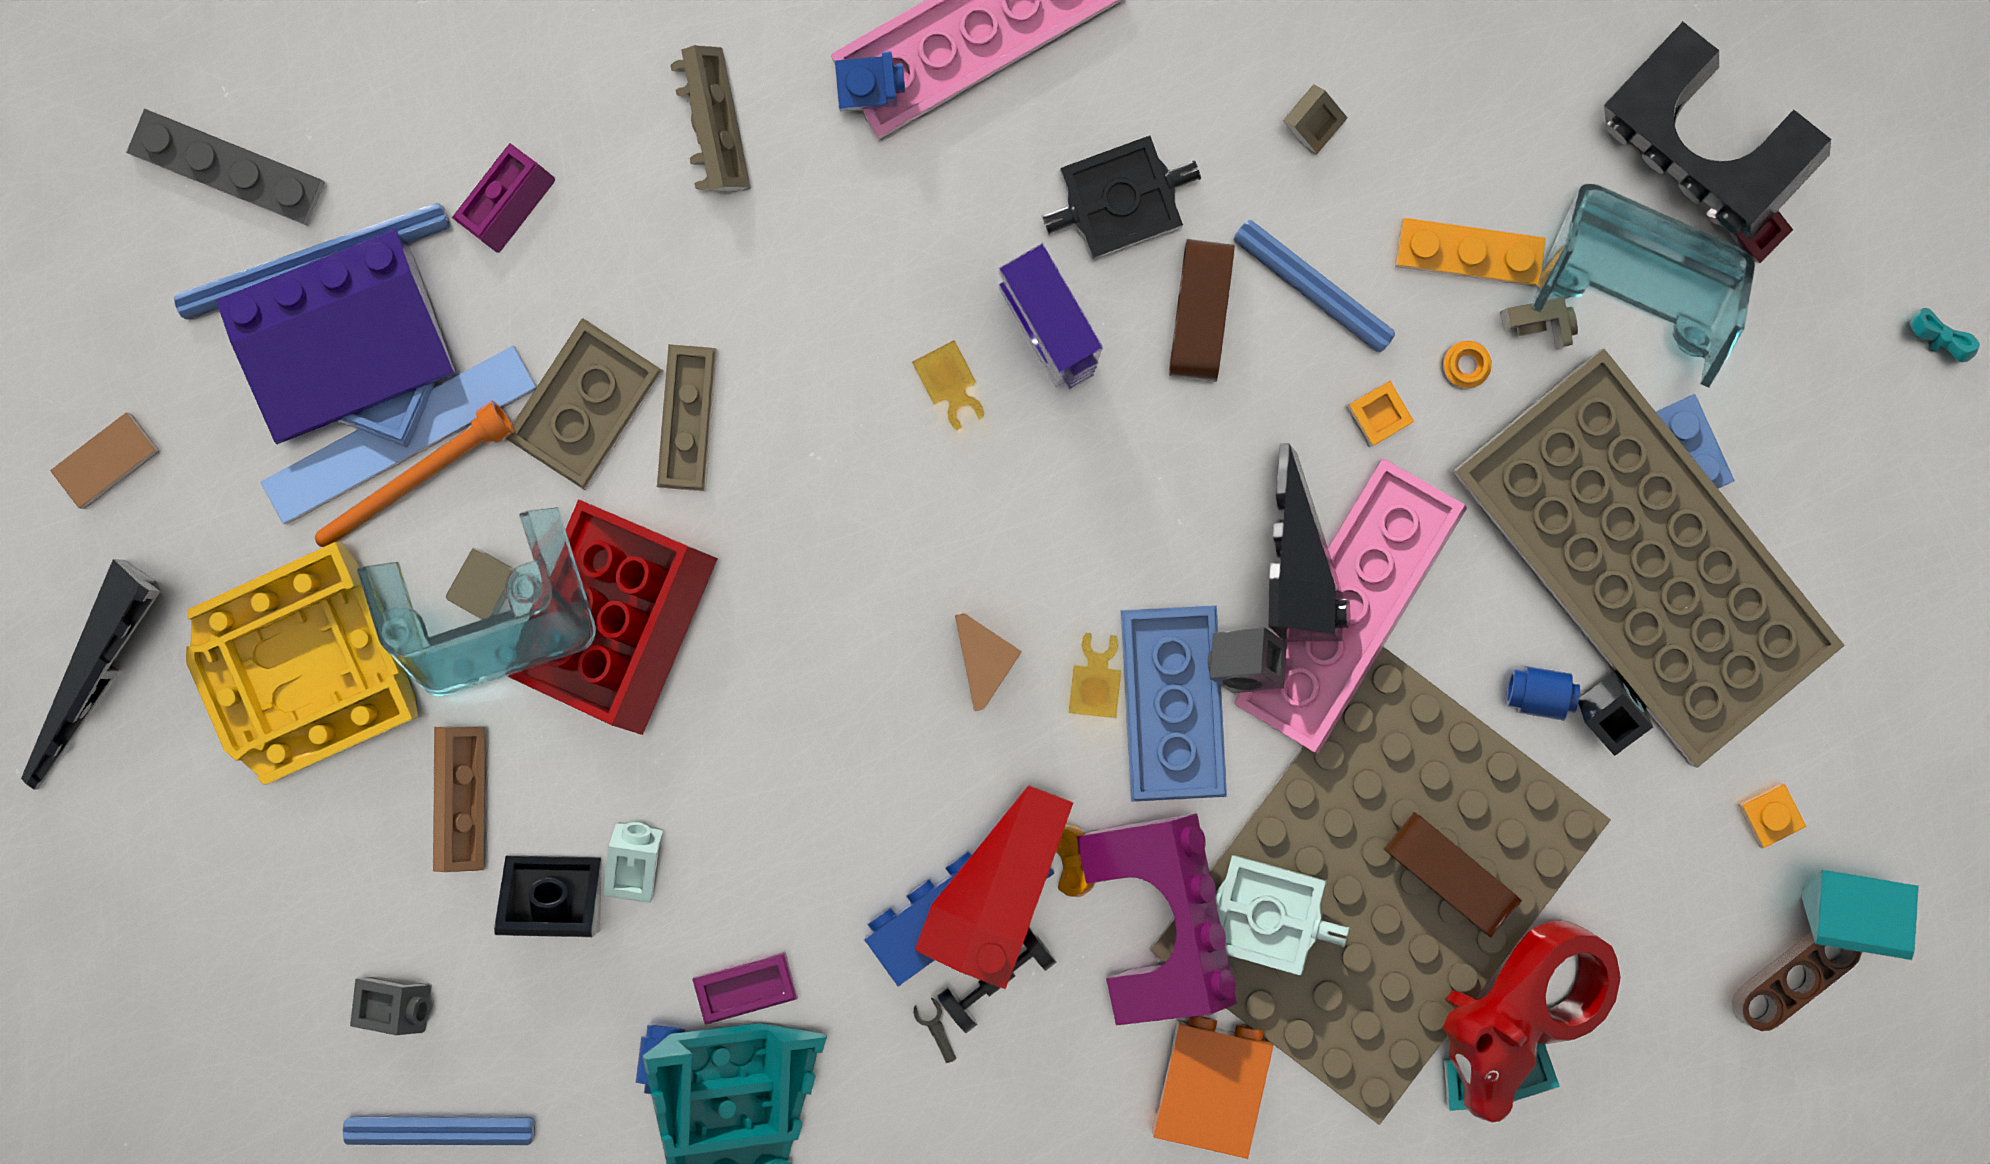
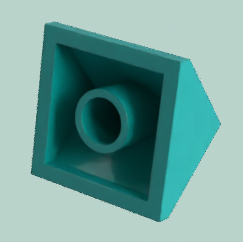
M1822 870L1803 887L1801 897L1815 944L1907 960L1913 959L1919 886Z

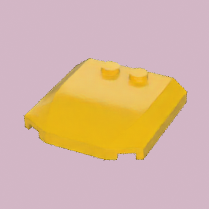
M342 541L331 543L188 609L187 620H191L190 646H186V664L224 751L235 761H242L259 776L256 779L263 785L273 783L418 718L414 691L359 565Z

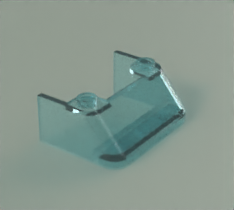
M1585 184L1580 187L1541 271L1531 309L1541 312L1551 293L1557 297L1567 299L1582 296L1588 285L1674 323L1672 335L1679 349L1687 355L1705 359L1700 384L1709 388L1745 328L1755 263L1744 250L1605 187L1596 184Z
M558 507L519 513L534 561L513 569L506 580L505 590L511 610L431 637L428 635L424 620L413 609L399 562L370 565L357 569L380 644L428 694L438 697L451 695L580 653L592 644L596 632L595 623Z

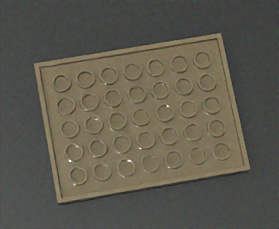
M1383 646L1318 755L1306 747H1302L1209 870L1210 876L1214 880L1216 891H1218V888L1226 879L1232 855L1326 880L1327 884L1321 903L1322 920L1350 927L1348 936L1329 931L1330 934L1347 938L1345 947L1316 939V942L1308 952L1302 975L1227 955L1230 971L1235 978L1237 1004L1226 1009L1252 1029L1263 1030V1037L1272 1042L1282 1052L1380 1125L1447 1037L1443 1024L1448 1014L1454 1008L1446 1002L1445 998L1453 990L1476 999L1611 819ZM1413 812L1425 819L1523 900L1493 938L1470 922L1384 850L1385 846ZM1174 917L1150 947V951L1164 962L1169 959L1176 941Z

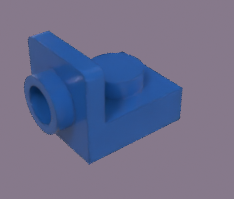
M892 51L882 52L881 57L835 61L840 111L897 106L896 93L905 92L903 63L893 64Z

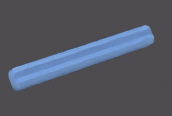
M1247 220L1237 231L1234 237L1237 244L1375 351L1382 352L1393 340L1395 332L1392 328L1254 221Z
M350 1117L343 1124V1140L347 1145H529L534 1139V1123L531 1118Z

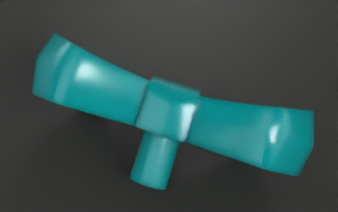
M1922 308L1916 312L1910 322L1911 328L1917 337L1933 340L1929 347L1935 352L1940 347L1946 348L1961 363L1970 361L1978 352L1980 344L1974 335L1953 330L1943 324L1929 308Z

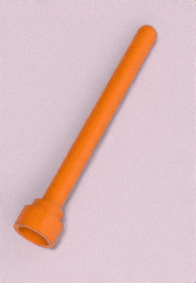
M493 400L477 410V417L471 420L472 426L317 531L315 534L316 544L320 547H325L338 541L480 443L489 444L493 440L499 443L514 433V427L506 413Z

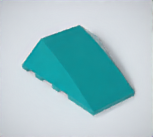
M756 1023L674 1033L668 1035L643 1055V1061L666 1164H792L788 1160L793 1140L799 1139L803 1121L799 1119L806 1094L811 1095L816 1075L812 1073L817 1053L823 1052L827 1037L822 1033Z

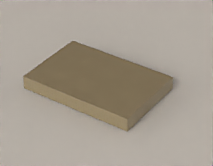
M582 318L513 422L514 433L505 439L583 490H586L664 371Z

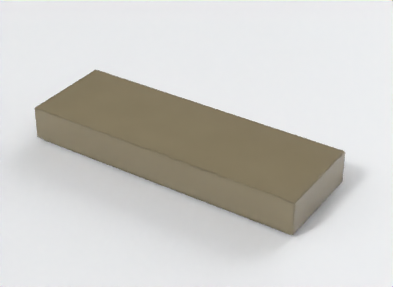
M668 344L657 476L658 488L706 492L717 361L716 348Z

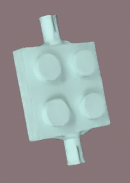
M1232 855L1226 879L1215 893L1220 924L1223 926L1226 935L1225 948L1227 955L1297 975L1303 974L1308 952L1316 942V939L1345 947L1347 938L1330 934L1329 931L1348 936L1350 927L1322 920L1321 903L1327 884L1326 880L1240 856Z

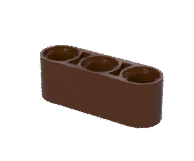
M1194 239L1186 240L1169 376L1217 382L1235 245Z
M1413 812L1384 848L1390 856L1491 938H1493L1523 901L1415 812Z
M1811 931L1738 989L1732 1001L1733 1011L1742 1023L1753 1029L1771 1031L1850 971L1859 962L1862 952L1843 949L1842 954L1838 958L1829 960L1825 954V946L1815 944ZM1802 965L1806 971L1805 983L1801 987L1791 990L1787 984L1788 972L1793 967ZM1758 995H1765L1769 1003L1767 1013L1759 1019H1752L1749 1013L1750 1002Z

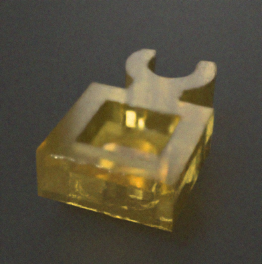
M955 340L912 361L933 404L936 405L947 399L950 405L948 408V420L956 431L962 429L961 423L957 419V412L964 406L971 407L979 420L984 418V410L981 403L977 399L968 396L965 392V389L975 385L976 381Z
M1085 633L1082 638L1081 647L1084 655L1088 658L1087 667L1073 665L1068 713L1117 718L1121 670L1108 669V661L1115 656L1118 650L1117 637L1110 635L1108 649L1104 653L1099 654L1091 648L1092 634Z

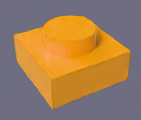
M1391 381L1347 405L1371 447L1415 422Z
M1783 783L1738 804L1761 848H1766L1807 827L1786 785Z

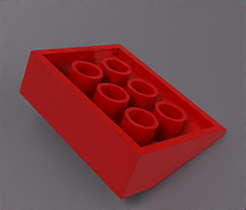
M578 499L504 675L611 726L643 735L718 558Z

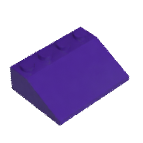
M396 229L216 300L232 348L270 434L277 445L341 420L343 417L356 414L414 391L419 387L427 386L456 374L412 251Z

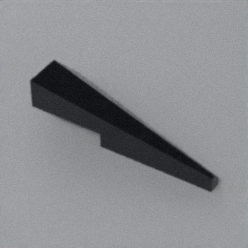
M113 559L25 767L21 779L33 790L39 789L119 672V670L111 666L112 662L161 592L154 587L157 582L126 560Z

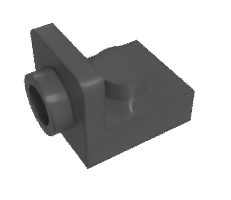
M356 978L350 1026L396 1036L423 1033L430 1014V986L425 984L403 985L372 978Z

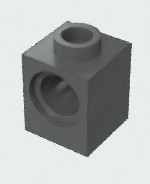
M1265 627L1213 633L1212 650L1208 655L1210 679L1231 693L1284 688L1287 642Z

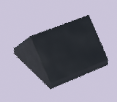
M506 855L494 925L495 935L593 937L599 933L601 915V858Z

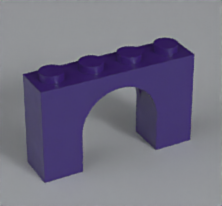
M1040 244L1000 267L999 274L1003 282L999 284V290L1055 387L1066 383L1070 390L1093 377V373L1096 372V365L1099 364L1098 360L1103 347L1044 244Z

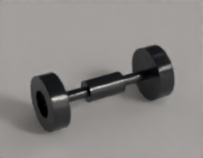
M1030 926L1023 942L1027 950L1018 956L1009 981L1016 977L1014 971L1032 957L1045 971L1057 963L1051 952ZM979 980L980 987L962 1001L950 987L939 993L937 998L955 1023L967 1034L978 1025L967 1008L985 994L990 997L1000 987Z

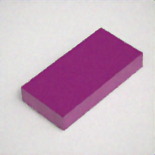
M786 952L692 978L705 1025L798 999Z

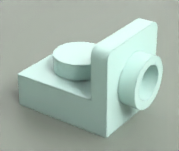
M638 822L617 823L615 825L608 846L603 896L651 902L658 851L662 841V830L650 828L648 825Z

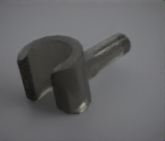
M931 998L937 1008L936 1017L931 1021L923 1020L918 1006L915 1005L913 1010L914 1018L921 1025L928 1027L947 1064L957 1058L941 1022L944 1016L943 1006L939 1001Z

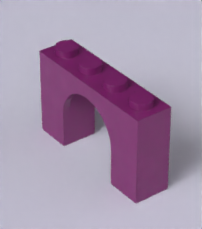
M1197 813L1103 828L1077 836L1086 884L1121 878L1142 879L1155 886L1164 895L1175 918L1176 941L1174 949L1164 965L1134 968L1106 978L1116 1026L1210 1015L1236 1005L1235 978L1229 967L1225 948L1226 935L1223 926L1220 924L1215 900V883L1210 876L1205 853V835L1200 828Z

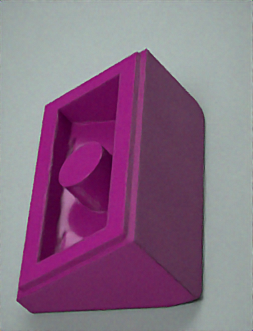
M509 143L455 212L452 219L492 250L500 252L553 185L555 178L537 162Z

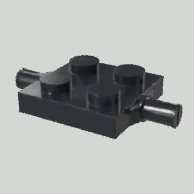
M1149 135L1061 167L1060 172L1068 191V207L1041 215L1044 225L1048 224L1045 227L1046 231L1050 235L1055 231L1075 225L1084 236L1092 260L1182 228L1183 223L1175 204V188L1201 180L1196 161L1192 160V162L1168 170L1166 165L1158 158L1153 141Z

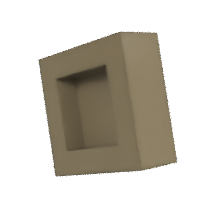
M1313 84L1283 121L1306 148L1318 154L1348 117L1324 89Z

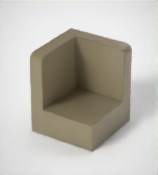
M472 548L448 590L446 599L485 622H493L521 572L481 549Z

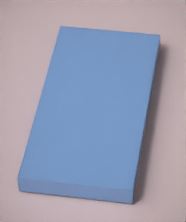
M1217 605L1121 610L1131 802L1227 797L1221 685L1210 679L1208 669V655L1212 650L1213 633L1218 632Z

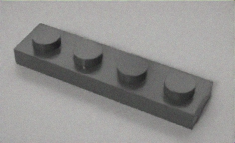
M145 108L126 152L134 157L306 226L309 223L325 183L317 177Z

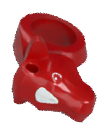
M1550 921L1536 926L1527 932L1514 948L1500 971L1493 988L1485 997L1474 999L1466 994L1452 990L1445 998L1446 1002L1454 1008L1448 1014L1443 1024L1444 1031L1450 1040L1449 1058L1463 1082L1464 1106L1472 1115L1491 1123L1500 1122L1505 1119L1512 1110L1515 1092L1536 1065L1537 1044H1552L1575 1040L1591 1033L1607 1018L1616 1002L1621 979L1618 959L1611 945L1587 929L1569 921ZM1578 954L1579 972L1573 989L1559 1005L1547 1009L1546 992L1550 978L1561 963L1567 958Z

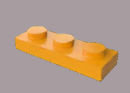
M1403 218L1395 267L1537 287L1540 283L1546 238Z

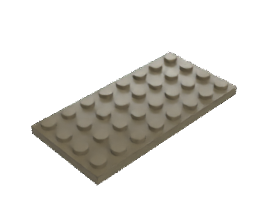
M1599 349L1452 471L1693 767L1698 768L1845 646L1605 349Z

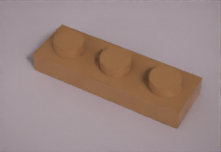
M434 727V872L484 870L485 727Z

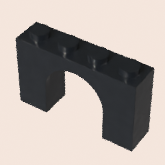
M1682 21L1604 104L1605 121L1607 122L1605 127L1620 143L1627 145L1631 142L1644 152L1642 154L1643 160L1659 174H1664L1667 171L1680 182L1678 184L1679 189L1696 204L1704 201L1717 212L1715 214L1716 219L1733 234L1741 231L1748 238L1752 239L1830 156L1831 138L1793 109L1759 147L1739 159L1714 161L1700 157L1689 150L1677 134L1675 128L1676 120L1688 100L1718 70L1719 50Z

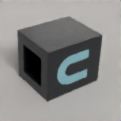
M1616 671L1579 698L1578 704L1584 722L1614 756L1653 728L1646 707Z

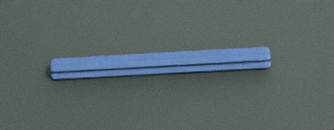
M435 203L180 292L174 296L176 309L181 318L190 319L218 309L216 300L394 229L398 231L406 243L431 235L449 227L447 213L441 204Z

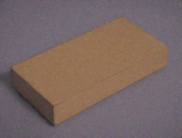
M126 412L50 471L77 507L84 509L159 452V450L133 416Z

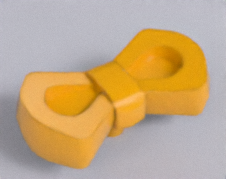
M1065 825L1056 853L1061 857L1064 868L1058 889L1067 896L1081 897L1092 890L1095 883L1086 884L1077 842V836L1085 833L1076 826Z

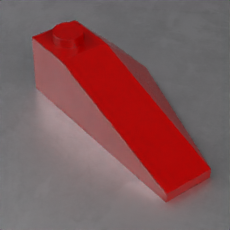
M1028 785L946 888L934 900L916 944L915 951L960 973L1006 990L1074 802Z

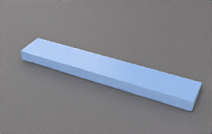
M511 346L433 388L408 447L357 429L260 483L281 522L288 524L472 425L471 420L477 417L476 411L492 400L503 408L533 392L537 386L516 347Z

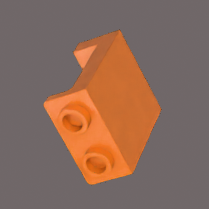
M1202 1015L1189 1017L1188 1021L1177 1019L1175 1025L1176 1034L1158 1112H1155L1151 1130L1153 1137L1248 1159L1274 1045L1263 1038V1030H1254L1250 1026L1236 1024L1235 1032L1216 1028L1218 1020Z

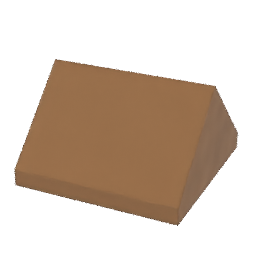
M965 613L955 615L974 711L984 710L1022 651Z

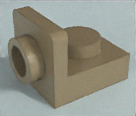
M1564 297L1510 307L1500 311L1503 329L1517 328L1518 336L1547 331L1545 322L1550 321L1556 349L1573 345L1572 336L1578 334L1575 311L1572 306L1566 307Z

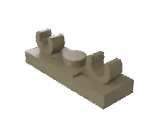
M699 45L681 49L683 60L673 62L671 64V71H686L688 83L686 86L675 91L677 96L689 97L692 111L691 123L702 153L694 154L690 158V164H704L707 174L704 180L694 183L695 188L710 191H739L749 188L750 182L722 47Z

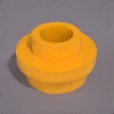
M1469 340L1453 345L1447 351L1443 360V369L1447 379L1453 385L1464 389L1481 385L1488 378L1492 368L1491 357L1487 349L1480 343ZM1463 356H1468L1474 360L1475 369L1470 374H1465L1459 369L1458 363Z

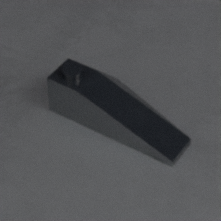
M1290 443L1280 444L1276 501L1278 509L1284 510V519H1277L1276 523L1273 524V540L1275 542L1276 554L1281 559L1280 563H1270L1268 627L1285 642L1342 641V628H1349L1350 601L1349 599H1343V593L1298 454Z

